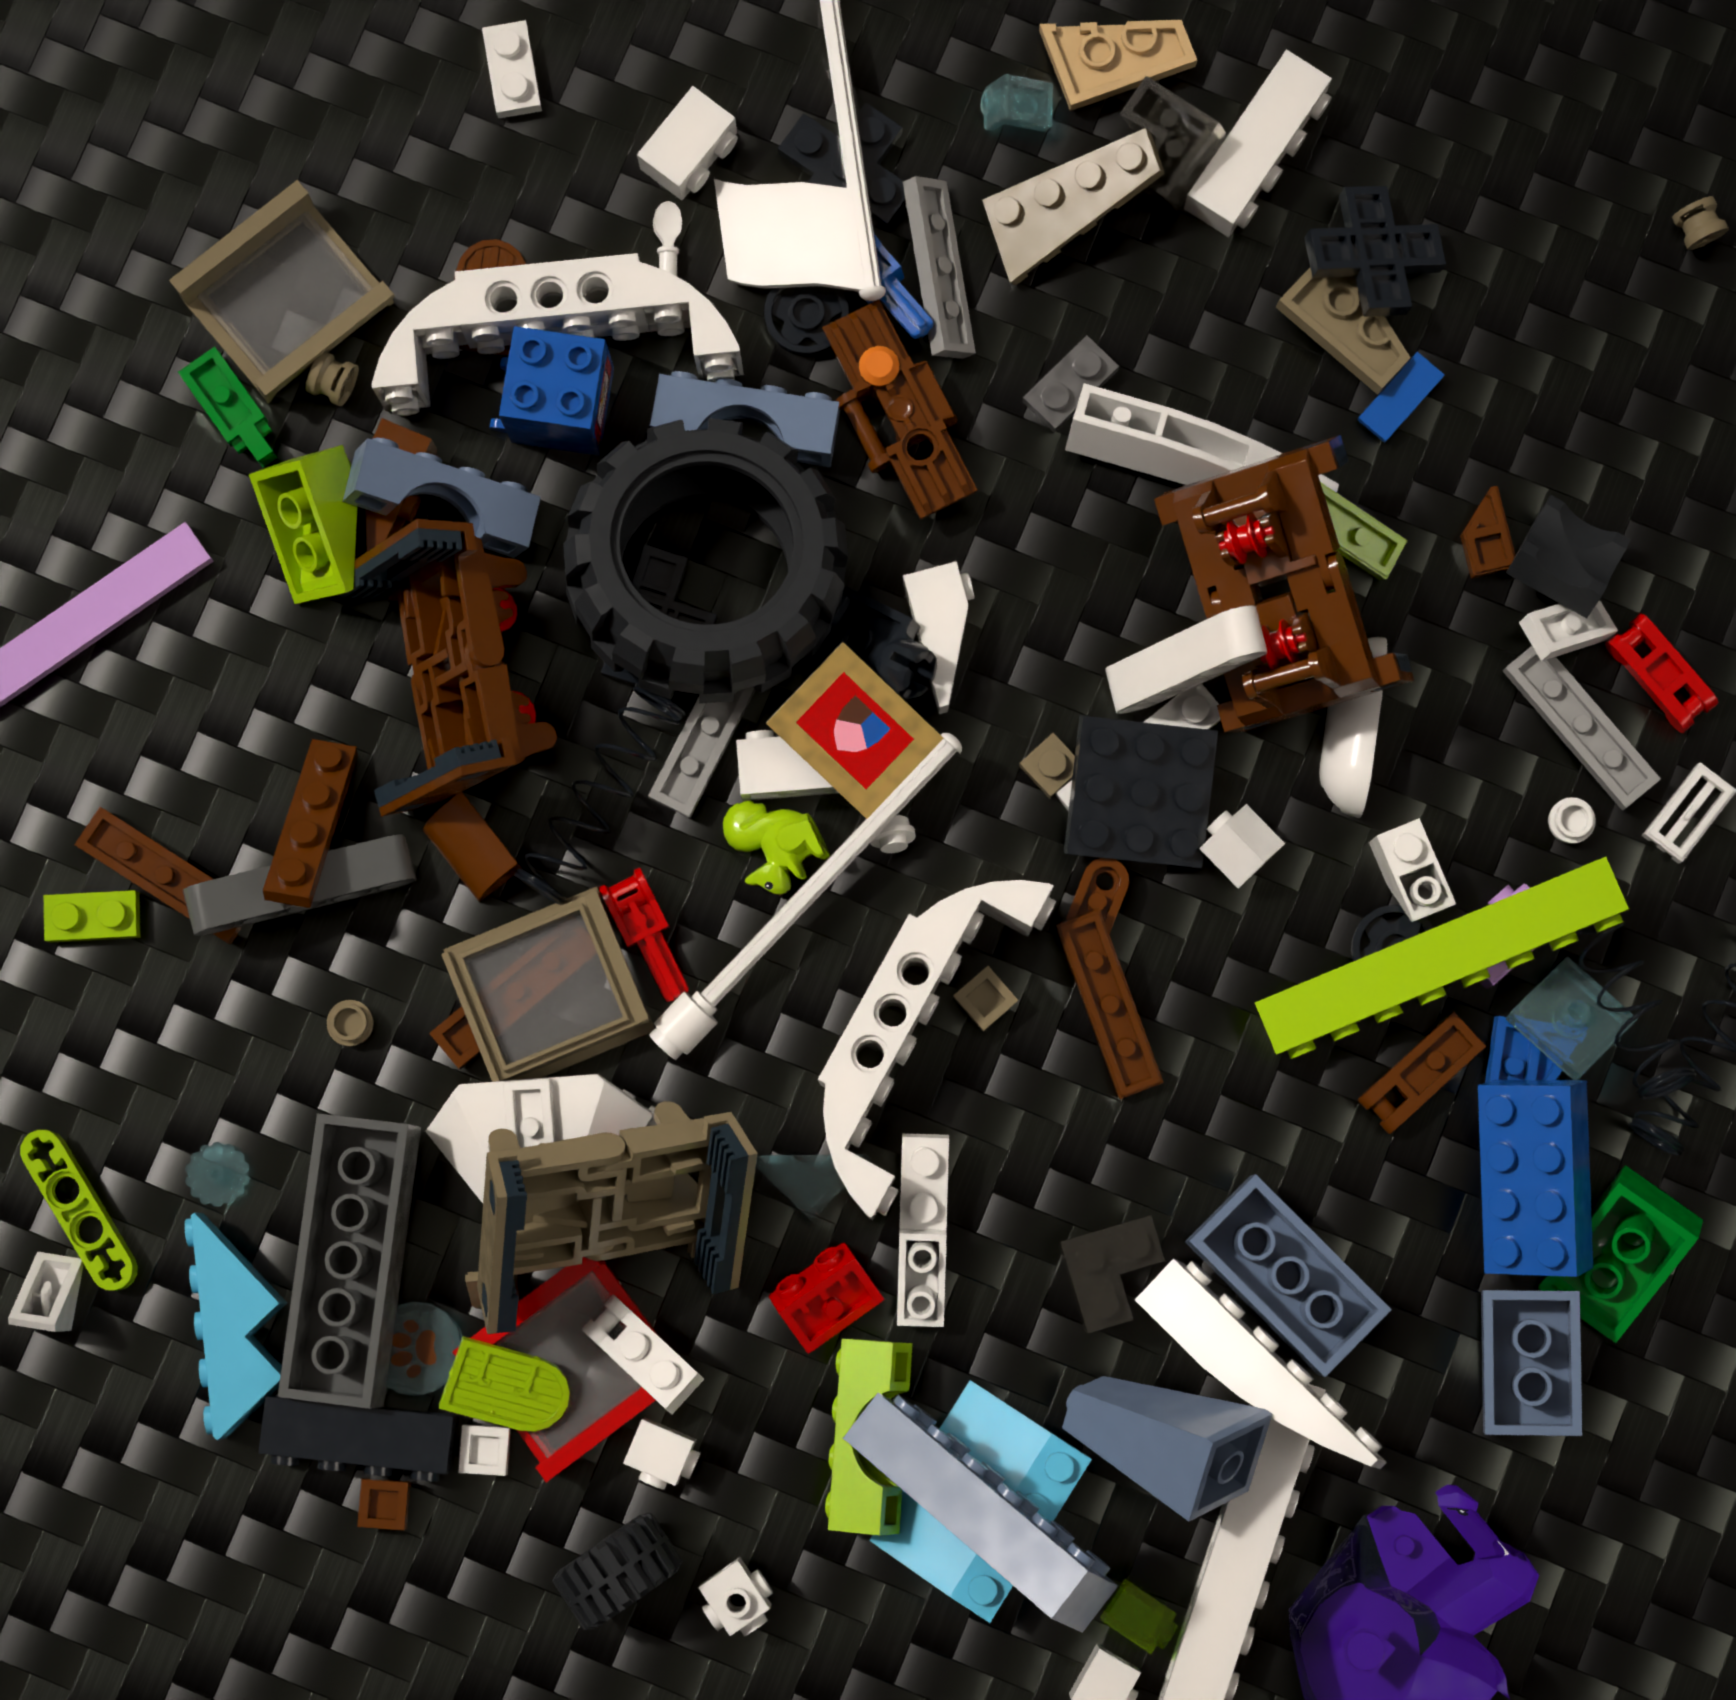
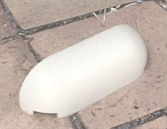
M1367 638L1373 658L1387 654L1386 638ZM1383 691L1329 706L1327 709L1319 771L1322 788L1324 787L1330 800L1340 808L1342 813L1355 818L1362 816L1369 792Z

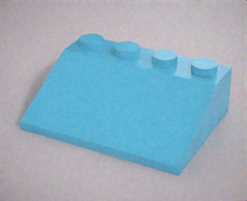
M971 1380L940 1427L946 1434L950 1433L963 1442L971 1450L969 1454L980 1463L982 1461L1002 1475L1005 1478L1004 1484L1015 1492H1021L1040 1508L1038 1513L1050 1522L1054 1521L1092 1460L1083 1452ZM903 1490L899 1534L872 1535L869 1540L989 1623L1013 1587L1010 1582Z

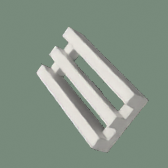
M1700 762L1693 768L1642 836L1648 841H1653L1657 844L1658 849L1672 856L1671 859L1679 864L1683 862L1736 793V789ZM1700 777H1703L1707 782L1668 833L1663 836L1659 833L1660 829ZM1716 787L1722 793L1680 847L1676 846L1673 843Z

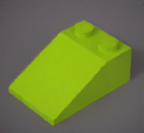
M343 445L293 458L249 474L294 604L347 593L354 589L357 506L342 502L352 466Z

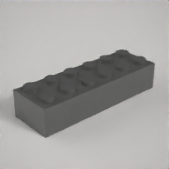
M317 1113L278 1397L368 1409L384 1407L421 1127L404 1123Z

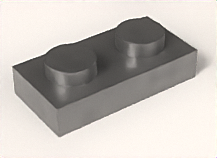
M1086 335L1023 397V403L1055 433L1075 414L1083 384L1101 388L1118 371L1119 366Z

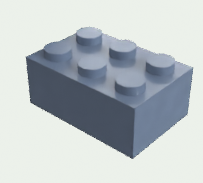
M1481 1290L1483 1433L1485 1435L1582 1436L1580 1291Z

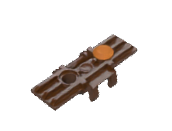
M880 300L822 327L853 388L839 396L835 401L839 402V410H845L870 459L867 465L871 473H877L893 466L920 520L977 492L978 490L947 432V427L956 424L958 421L952 407L949 406L940 389L930 364L927 361L914 364L910 356H908ZM869 398H874L879 407H883L896 433L897 443L885 449L861 402ZM928 439L934 448L930 457L925 460H915L908 454L907 450L912 445Z

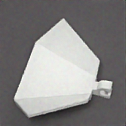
M599 1074L468 1083L457 1086L425 1132L483 1203L487 1152H489L488 1139L492 1131L500 1128L511 1130L516 1134L519 1146L524 1148L539 1145L540 1143L556 1142L603 1132L619 1136V1130L647 1126L654 1113Z

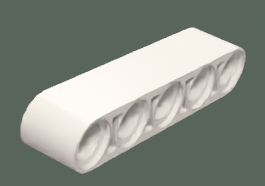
M1243 606L1219 613L1105 668L1116 714L1130 713L1151 707L1267 654L1256 606Z

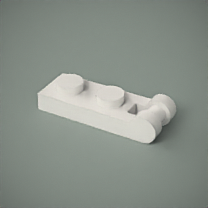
M613 1294L605 1302L604 1306L607 1308L595 1321L590 1319L581 1330L669 1413L673 1414L701 1384L704 1378ZM622 1321L627 1327L613 1340L608 1334Z

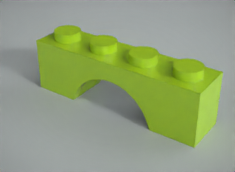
M842 1339L841 1349L836 1356V1371L839 1375L838 1396H836L832 1406V1417L836 1425L834 1444L829 1452V1466L832 1470L831 1491L828 1493L825 1503V1512L829 1518L828 1530L878 1536L899 1534L902 1489L845 1441L843 1437L877 1393L892 1399L899 1394L909 1391L913 1343Z

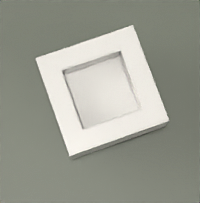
M462 1425L458 1473L508 1475L511 1428Z

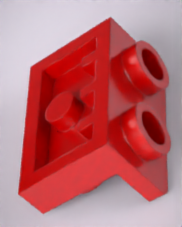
M845 1243L822 1251L815 1258L813 1264L799 1274H792L784 1278L777 1285L775 1291L769 1295L779 1315L808 1354L885 1300Z

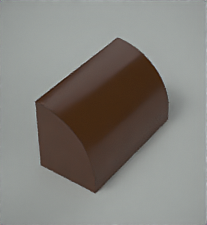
M462 792L444 804L427 821L423 828L424 833L478 902L482 901L513 877L514 872H517V868L522 869Z

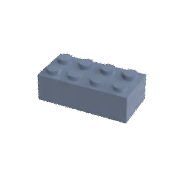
M1256 1174L1249 1176L1185 1241L1318 1376L1326 1377L1392 1310Z

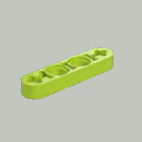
M36 1130L29 1133L21 1144L20 1155L22 1161L92 1279L99 1287L105 1290H122L129 1287L137 1276L138 1265L135 1257L67 1143L59 1134L53 1131ZM39 1140L44 1143H53L54 1148L49 1151V1155L55 1165L61 1166L66 1162L68 1166L66 1169L53 1172L47 1179H45L44 1173L53 1170L45 1159H35L33 1155L39 1150L36 1143ZM65 1177L74 1178L79 1185L77 1198L69 1204L60 1202L55 1194L57 1183ZM94 1216L101 1221L103 1233L99 1240L89 1244L80 1237L79 1226L85 1218ZM111 1240L115 1247L106 1249L108 1255L113 1261H123L125 1267L120 1270L122 1277L120 1281L116 1278L105 1277L104 1272L108 1270L109 1265L103 1255H97L93 1259L90 1254L92 1251L104 1248Z

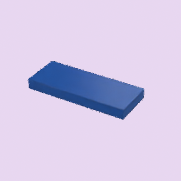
M1416 352L1357 420L1385 443L1441 381L1445 374L1419 352Z

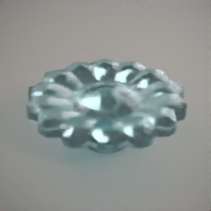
M214 1142L211 1146L203 1145L200 1147L199 1152L191 1155V1163L186 1165L185 1168L188 1174L185 1183L191 1187V1195L199 1197L202 1204L212 1203L214 1206L220 1207L224 1202L227 1204L233 1203L236 1196L244 1194V1186L250 1181L247 1175L250 1166L244 1162V1154L240 1151H235L233 1145L227 1144L223 1146L220 1142Z

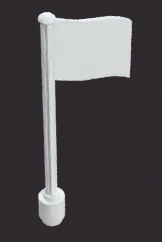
M820 0L847 188L805 182L743 185L714 179L727 277L730 282L739 285L764 289L823 286L858 291L862 299L876 301L885 295L886 288L881 285L840 0Z

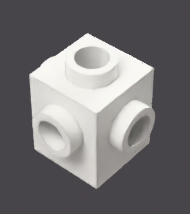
M741 1557L702 1582L698 1587L708 1602L702 1609L717 1631L724 1627L729 1636L740 1630L745 1637L768 1621L764 1613L771 1607L767 1597L773 1594V1591L758 1569L750 1573ZM730 1595H742L746 1604L741 1607L733 1605L730 1601Z

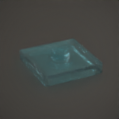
M1567 956L1509 1013L1506 1020L1570 1078L1579 1080L1615 1044L1617 1032L1633 1014L1630 1011L1610 1012L1599 1008L1596 1002L1598 994L1603 987ZM1607 991L1601 997L1603 1006L1611 1008L1624 1007ZM1637 1019L1623 1030L1619 1039L1634 1025Z

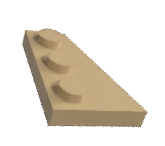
M1182 20L1127 21L1125 25L1098 26L1097 22L1080 23V26L1056 27V24H1040L1039 32L1070 111L1196 67L1197 58Z

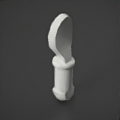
M666 201L661 203L655 210L653 228L662 243V247L657 248L659 268L677 277V255L679 254V248L674 247V242L681 233L682 217L677 205Z

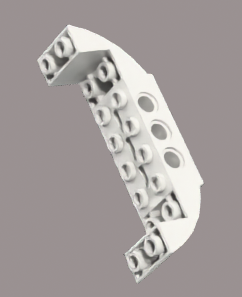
M638 253L455 271L454 281L427 296L406 315L393 331L379 357L372 380V389L385 411H392V414L398 416L417 414L419 408L430 407L426 354H432L434 358L439 359L454 358L460 355L459 351H462V349H459V345L467 344L470 348H477L478 353L481 354L500 353L505 350L504 346L511 345L514 326L593 338L612 336L614 340L619 341L633 340L640 336L639 333L657 331L658 335L675 336L684 333V328H691L694 359L699 380L707 379L709 382H716V379L719 378L735 380L734 376L744 375L740 347L727 322L713 304L686 281L666 270L640 262Z
M1026 880L989 882L966 888L939 901L918 918L909 914L818 1078L820 1086L825 1088L823 1115L826 1141L835 1169L851 1198L869 1219L873 1220L877 1212L884 1216L887 1214L899 1192L898 1189L892 1187L895 1176L848 1151L851 1144L858 1148L860 1147L872 1125L871 1120L866 1118L873 1103L880 1107L883 1105L894 1085V1079L889 1077L892 1068L896 1062L904 1066L917 1043V1038L911 1035L918 1022L927 1025L939 1003V996L935 995L934 992L940 981L949 985L962 958L961 955L956 953L962 941L971 944L985 916L979 911L1027 937L1033 927L1041 931L1056 903L1055 900L1050 898L1053 885ZM910 966H919L926 970L928 978L920 985H911L903 979L902 974ZM889 1006H896L904 1011L906 1018L902 1024L891 1027L881 1021L879 1018L881 1012ZM873 1046L883 1053V1060L878 1066L866 1068L859 1064L857 1061L858 1053L865 1047Z

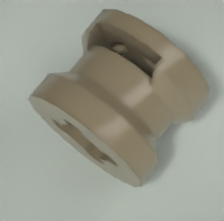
M1713 196L1697 200L1672 216L1676 227L1682 228L1686 235L1684 243L1687 250L1702 247L1718 239L1729 230L1726 221L1719 219L1715 212L1717 203Z
M329 352L323 353L314 361L306 381V392L314 396L326 395L331 403L343 406L355 386L359 371L358 365L351 362L342 364L335 360L333 354Z

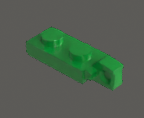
M213 347L178 371L231 447L233 446L238 454L249 448L262 468L278 458L264 439L266 435L272 432L267 424L268 420L216 347Z

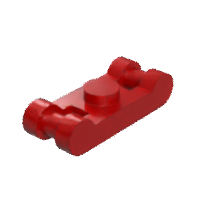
M1639 614L1629 622L1630 628L1622 635L1615 634L1605 642V646L1613 658L1624 665L1661 708L1670 724L1680 733H1684L1694 725L1693 719L1702 711L1708 713L1719 703L1718 699L1653 622L1644 614ZM1641 642L1646 643L1652 650L1643 659L1634 650ZM1682 686L1690 695V698L1683 704L1673 695Z

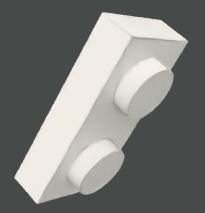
M526 20L482 28L498 119L542 111Z
M1600 600L1587 619L1564 607L1562 604H1557L1528 613L1519 622L1541 661L1609 640L1618 631Z

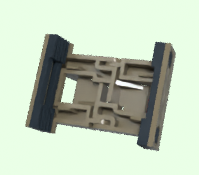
M665 1101L655 1107L654 1120L657 1125L619 1130V1136L603 1132L556 1142L540 1143L539 1145L524 1148L519 1146L517 1136L511 1130L500 1128L492 1131L488 1139L489 1152H487L477 1282V1291L487 1334L516 1331L519 1298L518 1294H516L517 1289L513 1275L582 1264L583 1257L601 1261L688 1244L687 1252L691 1258H694V1264L696 1266L699 1265L698 1270L700 1273L703 1272L702 1277L704 1280H707V1285L711 1287L713 1295L739 1288L757 1152L732 1112L690 1120L678 1104ZM699 1171L698 1184L688 1173Z

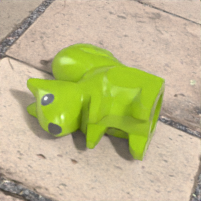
M751 800L733 805L723 819V833L729 846L742 852L762 848L767 863L747 876L745 883L752 886L759 885L770 893L784 895L790 891L791 878L789 871L798 879H806V872L802 864L805 858L811 855L820 859L830 857L817 824L809 813L801 814L789 809H780L767 813L763 803H753Z

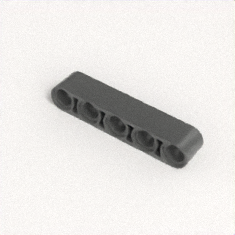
M399 834L328 851L310 908L264 900L263 887L270 866L194 884L183 889V894L193 933L195 936H203L401 887L416 881L417 878L406 837L404 834Z

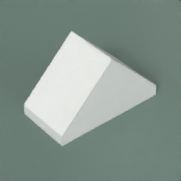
M37 1252L8 1317L9 1325L53 1332L71 1331L83 1270L82 1260L75 1257Z

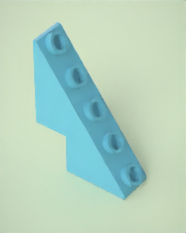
M194 1212L191 1218L185 1220V1237L187 1245L189 1247L194 1246L196 1265L190 1266L189 1279L192 1292L199 1293L200 1312H195L194 1328L197 1340H203L205 1359L199 1360V1377L202 1387H208L210 1406L204 1407V1426L208 1435L213 1434V1437L218 1441L230 1436L265 1402L266 1396L272 1395L279 1388L282 1365L253 1335L281 1310L287 1302L204 1213Z

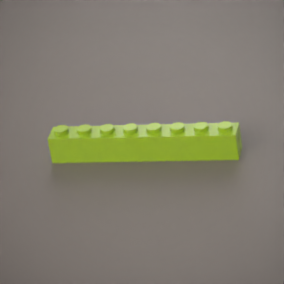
M1603 857L1257 1001L1255 1005L1276 1055L1287 1051L1290 1059L1315 1050L1316 1046L1313 1040L1331 1034L1333 1041H1337L1360 1031L1356 1022L1374 1015L1378 1024L1402 1014L1403 1011L1400 1004L1414 998H1418L1420 1005H1424L1446 996L1444 986L1460 979L1465 988L1491 977L1487 968L1505 961L1507 968L1511 969L1535 959L1531 950L1549 943L1552 951L1577 942L1579 939L1576 932L1594 925L1598 933L1623 923L1620 913L1628 911L1629 908L1607 857Z

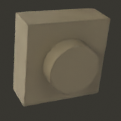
M1052 733L1019 763V766L1050 799L1072 779L1075 755Z
M989 966L984 968L953 995L956 1002L983 1032L1019 1001Z

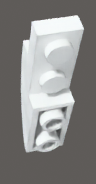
M902 1133L897 1326L944 1327L949 1135Z

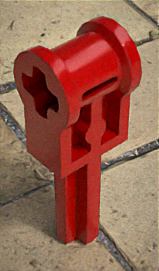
M641 868L634 869L633 876L610 887L605 884L598 887L627 947L629 948L637 944L666 1002L674 1001L684 991L688 993L689 986L661 932L669 928V924ZM638 890L637 893L619 901L620 898Z

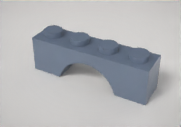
M682 371L672 372L671 376L659 374L650 428L683 420L685 431L708 429L709 418L721 420L749 419L765 425L777 438L798 450L797 462L831 467L840 414L839 402L832 401L830 396L817 392H809L805 396L787 394L785 389L772 385H764L760 389L742 387V383L727 378L716 379V382L698 380V377L694 374Z
M367 438L355 450L342 502L387 516L403 499L418 494L434 495L455 506L467 523H473L475 536L482 539L483 548L516 558L529 548L541 497L528 493V489L519 483L509 481L499 483L485 478V474L480 470L470 467H460L457 469L443 464L442 459L436 455L424 452L413 454L399 449V445L392 440Z

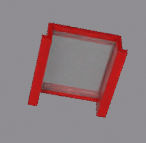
M583 1257L582 1264L564 1267L518 1302L516 1331L487 1334L486 1327H484L471 1337V1339L544 1358L556 1364L565 1375L570 1394L568 1407L562 1417L550 1427L539 1431L517 1430L540 1462L535 1468L545 1482H548L656 1401L581 1330L590 1319L595 1321L607 1308L604 1306L605 1302L614 1294L657 1334L604 1260L595 1261ZM620 1321L608 1335L615 1340L627 1326ZM459 1347L452 1351L455 1357Z

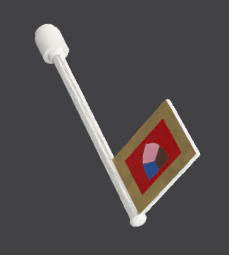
M844 642L827 657L772 715L766 724L854 806L866 820L701 993L696 991L691 996L684 991L654 1022L656 1028L649 1036L674 1060H677L682 1053L688 1055L718 1023L712 1015L717 1011L715 1006L945 763L956 752L959 754L962 752V745L954 735L950 733L939 734Z

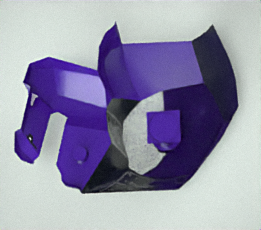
M1447 1484L1435 1493L1438 1496V1506L1475 1551L1474 1560L1461 1565L1455 1563L1415 1513L1402 1511L1395 1506H1380L1369 1515H1363L1289 1608L1290 1636L1304 1699L1491 1700L1497 1691L1510 1699L1507 1692L1506 1676L1498 1660L1474 1635L1530 1602L1539 1574L1523 1552L1498 1539L1477 1513L1478 1502L1456 1485Z

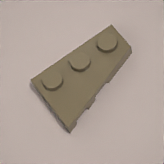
M1309 268L1276 305L1280 312L1377 395L1411 358L1385 316H1363L1355 276L1312 278L1311 268Z

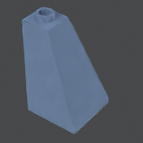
M1102 1376L1084 1385H1079L1072 1390L1066 1402L1067 1412L1062 1428L1187 1521H1191L1249 1491L1272 1413L1263 1408Z

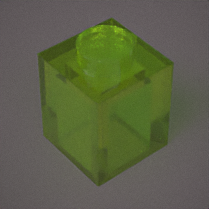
M1125 1578L1100 1617L1105 1624L1149 1654H1152L1156 1646L1164 1649L1178 1627L1173 1622L1177 1613L1172 1608L1127 1578Z

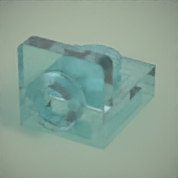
M1004 74L989 84L982 94L980 107L981 112L984 114V129L994 131L1003 124L1042 132L1051 128L1053 83Z

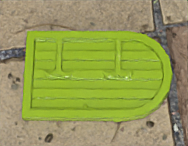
M463 1336L453 1366L449 1371V1377L439 1403V1409L511 1429L535 1432L550 1427L562 1417L568 1407L570 1391L565 1375L556 1364L538 1356Z

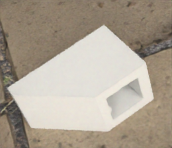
M1420 818L1379 834L1369 842L1387 886L1411 922L1456 905Z

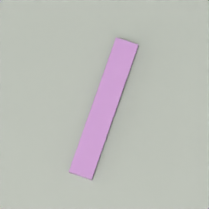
M184 522L0 648V707L211 564L213 559L190 526Z

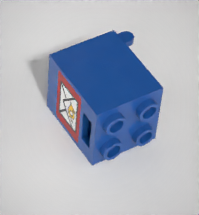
M514 326L509 357L501 358L500 368L506 370L499 411L500 419H491L489 429L507 433L511 443L600 456L614 374V366L606 340Z

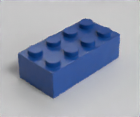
M1492 1080L1479 1084L1478 1105L1484 1274L1577 1277L1593 1269L1587 1080Z

